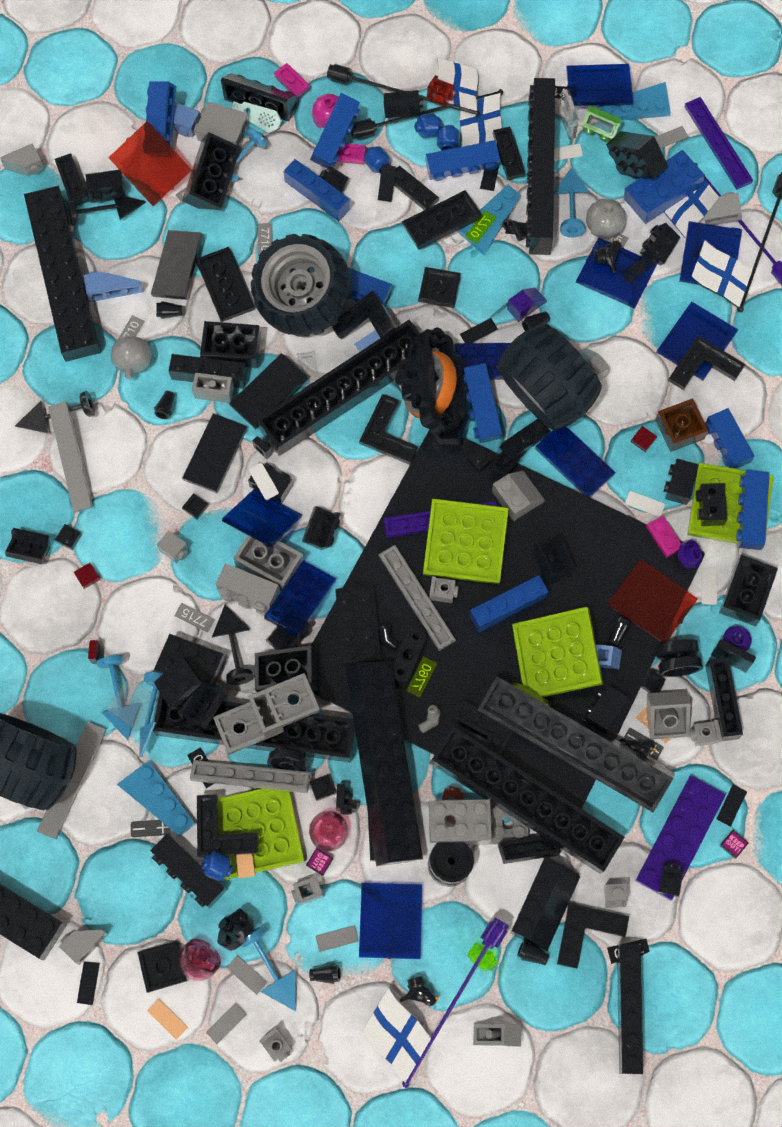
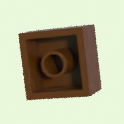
M693 398L658 411L655 418L670 452L704 440L708 433V429Z

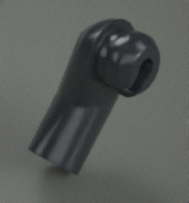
M505 219L502 222V227L506 231L514 233L517 241H522L526 238L519 222L511 219Z
M385 622L378 628L379 640L395 651L399 643L391 638L390 631L392 626Z

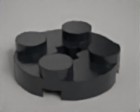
M276 746L275 750L269 753L267 765L271 764L275 769L304 772L307 769L308 763L305 752L289 750L285 746Z
M241 908L232 913L228 918H223L218 925L220 930L217 943L230 951L239 948L246 941L244 937L247 932L250 934L253 929V918Z

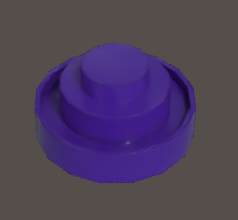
M694 540L683 541L679 546L678 558L687 569L698 567L702 560L700 546Z
M741 626L728 628L722 637V640L744 651H747L752 644L750 633Z

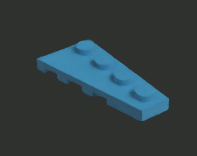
M666 82L598 103V109L622 120L670 116Z
M508 184L479 210L482 218L484 217L487 220L480 219L458 230V233L480 253L485 255L488 247L495 240L497 233L502 229V222L511 215L520 201L521 195Z
M150 761L143 764L117 784L178 836L183 835L196 825Z

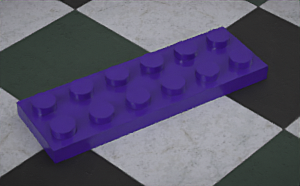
M690 775L635 881L672 901L674 896L658 893L662 868L668 866V864L680 866L681 870H685L682 876L683 880L726 794Z

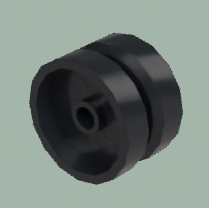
M682 639L669 641L655 648L657 659L662 661L658 665L659 674L662 677L686 676L703 669L701 658L696 656L700 652L697 640Z
M465 842L436 843L431 850L427 863L429 874L434 881L442 886L453 887L460 885L467 879L473 869L474 856L472 850ZM451 860H453L454 864L450 865L448 861L450 862Z

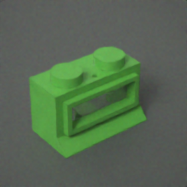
M589 105L581 126L584 127V132L591 135L594 132L600 134V139L609 142L610 139L618 134L623 120Z

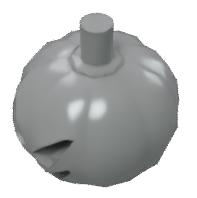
M599 199L591 204L587 211L586 223L588 229L597 237L612 238L619 234L625 226V210L615 200Z
M125 336L114 343L111 350V361L116 368L125 372L126 379H132L133 373L143 372L150 365L152 358L151 348L143 339L135 336Z

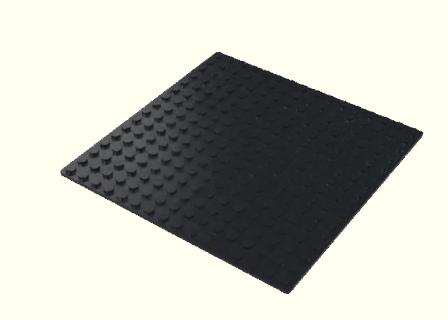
M429 430L343 588L374 585L378 628L385 622L389 623L392 626L390 631L391 638L399 643L396 650L393 651L379 640L381 661H391L393 667L408 630L413 627H419L425 632V646L410 681L403 686L395 684L404 740L435 755L452 726L484 745L487 740L486 736L454 720L453 717L462 701L479 708L499 673L523 686L512 624L588 607L590 610L595 643L597 645L614 646L609 644L608 640L612 620H615L616 616L631 622L629 625L631 628L619 644V647L614 646L622 650L619 669L600 667L603 680L602 685L543 698L586 722L588 716L585 713L591 704L595 706L598 702L596 696L601 688L605 690L608 685L629 697L606 733L616 739L641 688V682L656 657L655 648L662 644L699 566L687 569L679 560L678 552L666 558L646 528L647 524L517 463L508 474L524 471L545 500V502L515 521L509 515L507 517L501 574L516 570L519 579L482 589L480 582L436 577L455 580V586H458L457 598L453 597L452 603L431 600L456 642L438 651L379 557L380 553L396 545L427 596L430 597L432 576L423 575L428 532L386 538L384 518L431 511L432 499L472 504L496 501L497 507L503 506L492 493L493 484L501 478L488 469L490 464L479 473L466 460L467 456L480 445L463 437L460 444L439 445L436 437ZM483 447L493 457V461L499 455ZM561 534L574 560L575 568L565 576L548 580L533 545L536 542L552 539L555 535ZM701 551V552H702V560H703V558H704V556H705V553H704L703 551ZM538 575L540 576L548 590L546 599L478 633L470 618L471 609ZM441 587V590H442V591H447L448 588H446V587ZM335 601L311 645L318 653L319 691L312 692L316 696L352 713L346 668L351 665L342 666L337 603ZM406 653L403 657L406 660H411L414 655ZM423 670L425 672V675L423 676L427 677L420 676L419 672ZM416 679H426V680H425L424 684L422 685V683H423L424 680L418 681V680H416ZM413 685H415V686H420V685H422V688H421V690L419 691L420 687H414ZM436 705L441 713L439 724L422 733L418 725L427 720L428 707ZM513 732L501 755L502 758L581 809L596 781L593 777L516 732Z

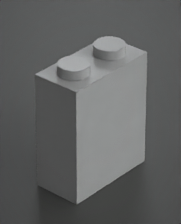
M207 102L206 107L201 110V119L199 123H196L194 132L196 133L197 141H201L210 132L240 146L249 124L248 114Z

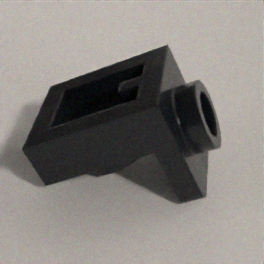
M333 167L323 169L319 177L341 193L349 177Z
M337 784L336 811H340V814L352 815V812H356L357 807L356 805L345 804V802H349V790H346L345 784Z
M674 864L664 866L661 870L658 893L679 897L682 876L685 870H681L680 866Z

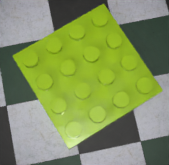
M698 463L687 535L739 544V541H736V532L740 529V523H737V514L741 512V505H738L739 494H742L739 480L740 476L744 475L745 470ZM769 475L766 531L774 475ZM724 483L727 510L725 525L701 526V520L697 519V509L700 508L699 502H696V491H698L701 484Z
M432 499L423 575L500 584L509 508Z
M588 607L512 624L524 687L541 697H547L603 684Z
M262 788L218 798V835L259 834V854H252L255 873L304 862L290 791ZM229 855L231 859L230 865H233V869L229 877L225 876V880L239 877L236 855Z

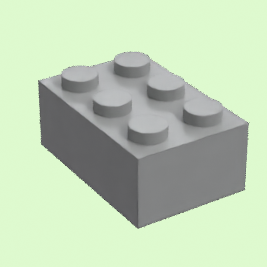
M255 527L251 529L233 558L237 567L278 584L280 591L284 593L304 562L302 553Z
M226 563L216 581V587L222 599L231 602V600L236 601L239 606L249 609V607L256 609V612L263 616L267 614L272 616L281 598L278 584Z

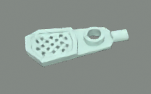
M233 102L232 108L247 113V109L250 108L251 113L248 115V120L264 131L270 133L280 128L282 119L276 110L247 102L242 104Z

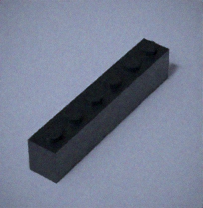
M619 944L617 946L619 1074H643L641 944Z

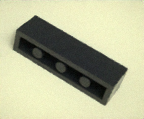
M178 354L171 355L168 370L171 380L193 382L195 373L232 377L234 388L244 389L247 374L245 363Z
M729 657L711 659L705 667L715 720H718L722 736L721 741L740 739L743 731Z
M168 833L150 850L154 854L151 858L159 866L163 863L168 868L166 873L174 880L178 877L183 882L180 886L188 894L192 891L197 896L194 900L201 907L206 905L211 908L227 891L217 880L205 876L201 865Z

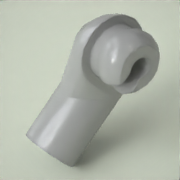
M436 705L428 707L427 720L418 725L422 733L439 724L441 713Z

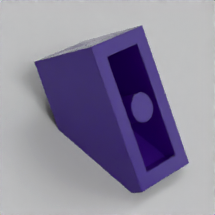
M536 288L522 289L508 300L507 310L520 322L545 304L547 300Z

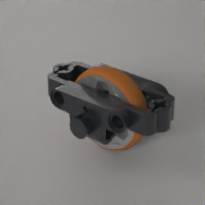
M438 327L432 330L426 329L415 336L414 341L410 343L408 347V363L397 371L395 382L401 386L402 399L408 411L416 418H419L422 426L428 428L432 434L439 435L442 432L448 433L457 428L466 414L462 358L459 354L454 353L453 340L442 329ZM438 348L439 351H432V349Z

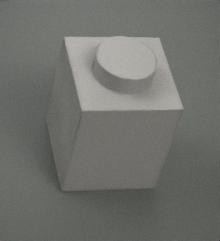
M170 531L156 544L159 551L176 564L187 556L189 550L187 544Z

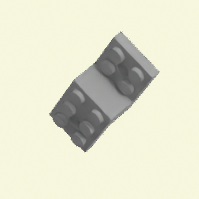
M303 673L248 696L250 702L213 718L226 751L230 755L283 733V726L317 713L320 709L306 675ZM291 695H297L299 702L291 705L288 703V698ZM236 724H244L245 730L242 733H236L234 731Z
M490 799L428 802L430 843L468 842V845H498L504 841L529 838L528 827L490 803ZM447 816L454 817L455 825L452 827L447 826L444 823V818ZM508 818L513 822L511 829L503 827L502 821Z

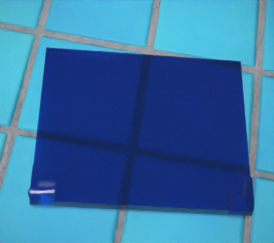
M689 221L679 282L700 285L694 281L692 274L704 241L715 249L738 260L742 229Z

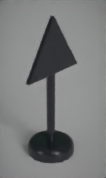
M126 196L125 198L114 199L115 204L78 210L75 201L67 200L71 224L74 226L79 223L78 214L117 208L119 220L145 204L146 201Z
M84 391L79 396L80 404L69 407V410L72 412L82 408L85 415L91 417L95 415V407L90 394ZM40 401L15 427L48 434L46 419H50L51 416L50 414L44 415L43 404Z
M224 605L212 638L229 635L235 669L227 673L226 681L230 685H242L250 682L254 676L251 669L240 668L233 634L249 631L250 629Z

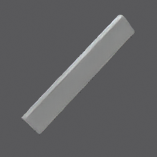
M65 401L49 406L73 512L76 513L93 508L69 405Z
M396 545L380 553L381 561L438 651L456 642Z
M87 722L76 745V765L70 784L58 802L49 810H46L37 832L57 839L105 735V728Z
M199 760L193 761L190 780L196 782L308 793L311 773L304 771Z

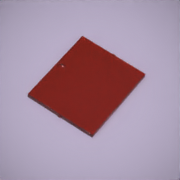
M148 121L108 157L152 206L156 205L192 171Z
M640 559L628 577L622 581V585L607 605L661 643H666L677 627L683 623V619L698 599Z

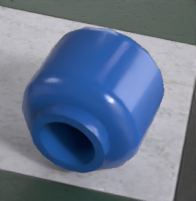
M434 113L423 114L417 118L414 128L422 138L437 136L439 129L442 128V122Z
M446 125L439 129L437 146L441 151L459 147L460 131L453 125Z
M370 147L366 151L364 162L373 173H381L382 164L390 165V157L382 147Z
M212 851L210 854L207 853L205 855L201 869H203L205 876L222 881L225 876H230L233 865H230L231 859L229 856Z

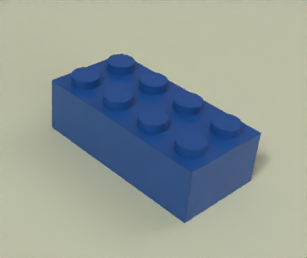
M684 150L666 160L668 167L655 179L641 177L625 188L624 200L645 224L703 186L705 174Z

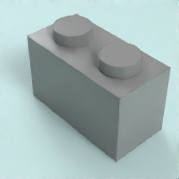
M195 373L192 387L195 399L225 403L232 401L234 390L232 377Z

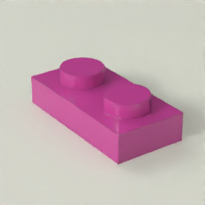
M288 63L274 72V77L288 91L295 94L296 99L310 90V85Z
M345 143L343 149H338L336 153L339 155L337 162L364 164L366 145Z
M664 516L646 525L649 533L666 558L679 551L681 542Z

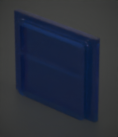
M629 64L566 66L569 106L633 104Z
M598 237L575 283L635 309L658 263L650 267V261L641 258L642 256L621 248L614 263L615 273L612 274L606 264L600 265L595 263V250L611 244V242ZM637 260L648 264L644 273L640 276L628 272ZM627 274L636 279L628 283L623 277Z
M691 301L656 353L678 365L697 336L702 337L724 351L738 332V329ZM703 362L694 376L704 381L712 367Z
M253 489L222 518V522L272 548L302 518L303 514L273 498L266 500L261 492Z
M361 883L359 958L420 959L422 884Z

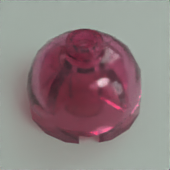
M324 811L312 819L309 825V836L316 848L332 852L340 849L347 841L349 828L342 815L334 811Z
M191 939L182 948L179 954L178 965L187 978L194 981H204L212 977L220 967L221 959L219 953L216 950L213 952L209 948L211 945L201 939Z

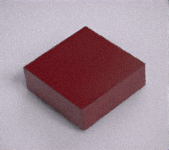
M642 426L630 442L646 453L657 439V436Z
M90 562L74 571L83 589L101 580Z
M90 640L88 659L92 664H97L96 661L99 660L100 644L97 640Z

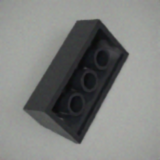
M232 73L221 79L224 100L232 103L235 101L239 104L247 102L276 110L282 120L289 122L297 105L296 95L292 92L283 91L274 86H268L257 80H250L242 75Z
M208 132L201 140L182 201L198 209L221 210L241 147Z
M545 856L510 933L548 951L580 879V875L565 865Z

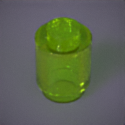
M475 943L468 952L467 957L470 958L473 964L483 950V944ZM488 949L478 967L484 972L488 970L492 972L499 962L496 960L498 955Z

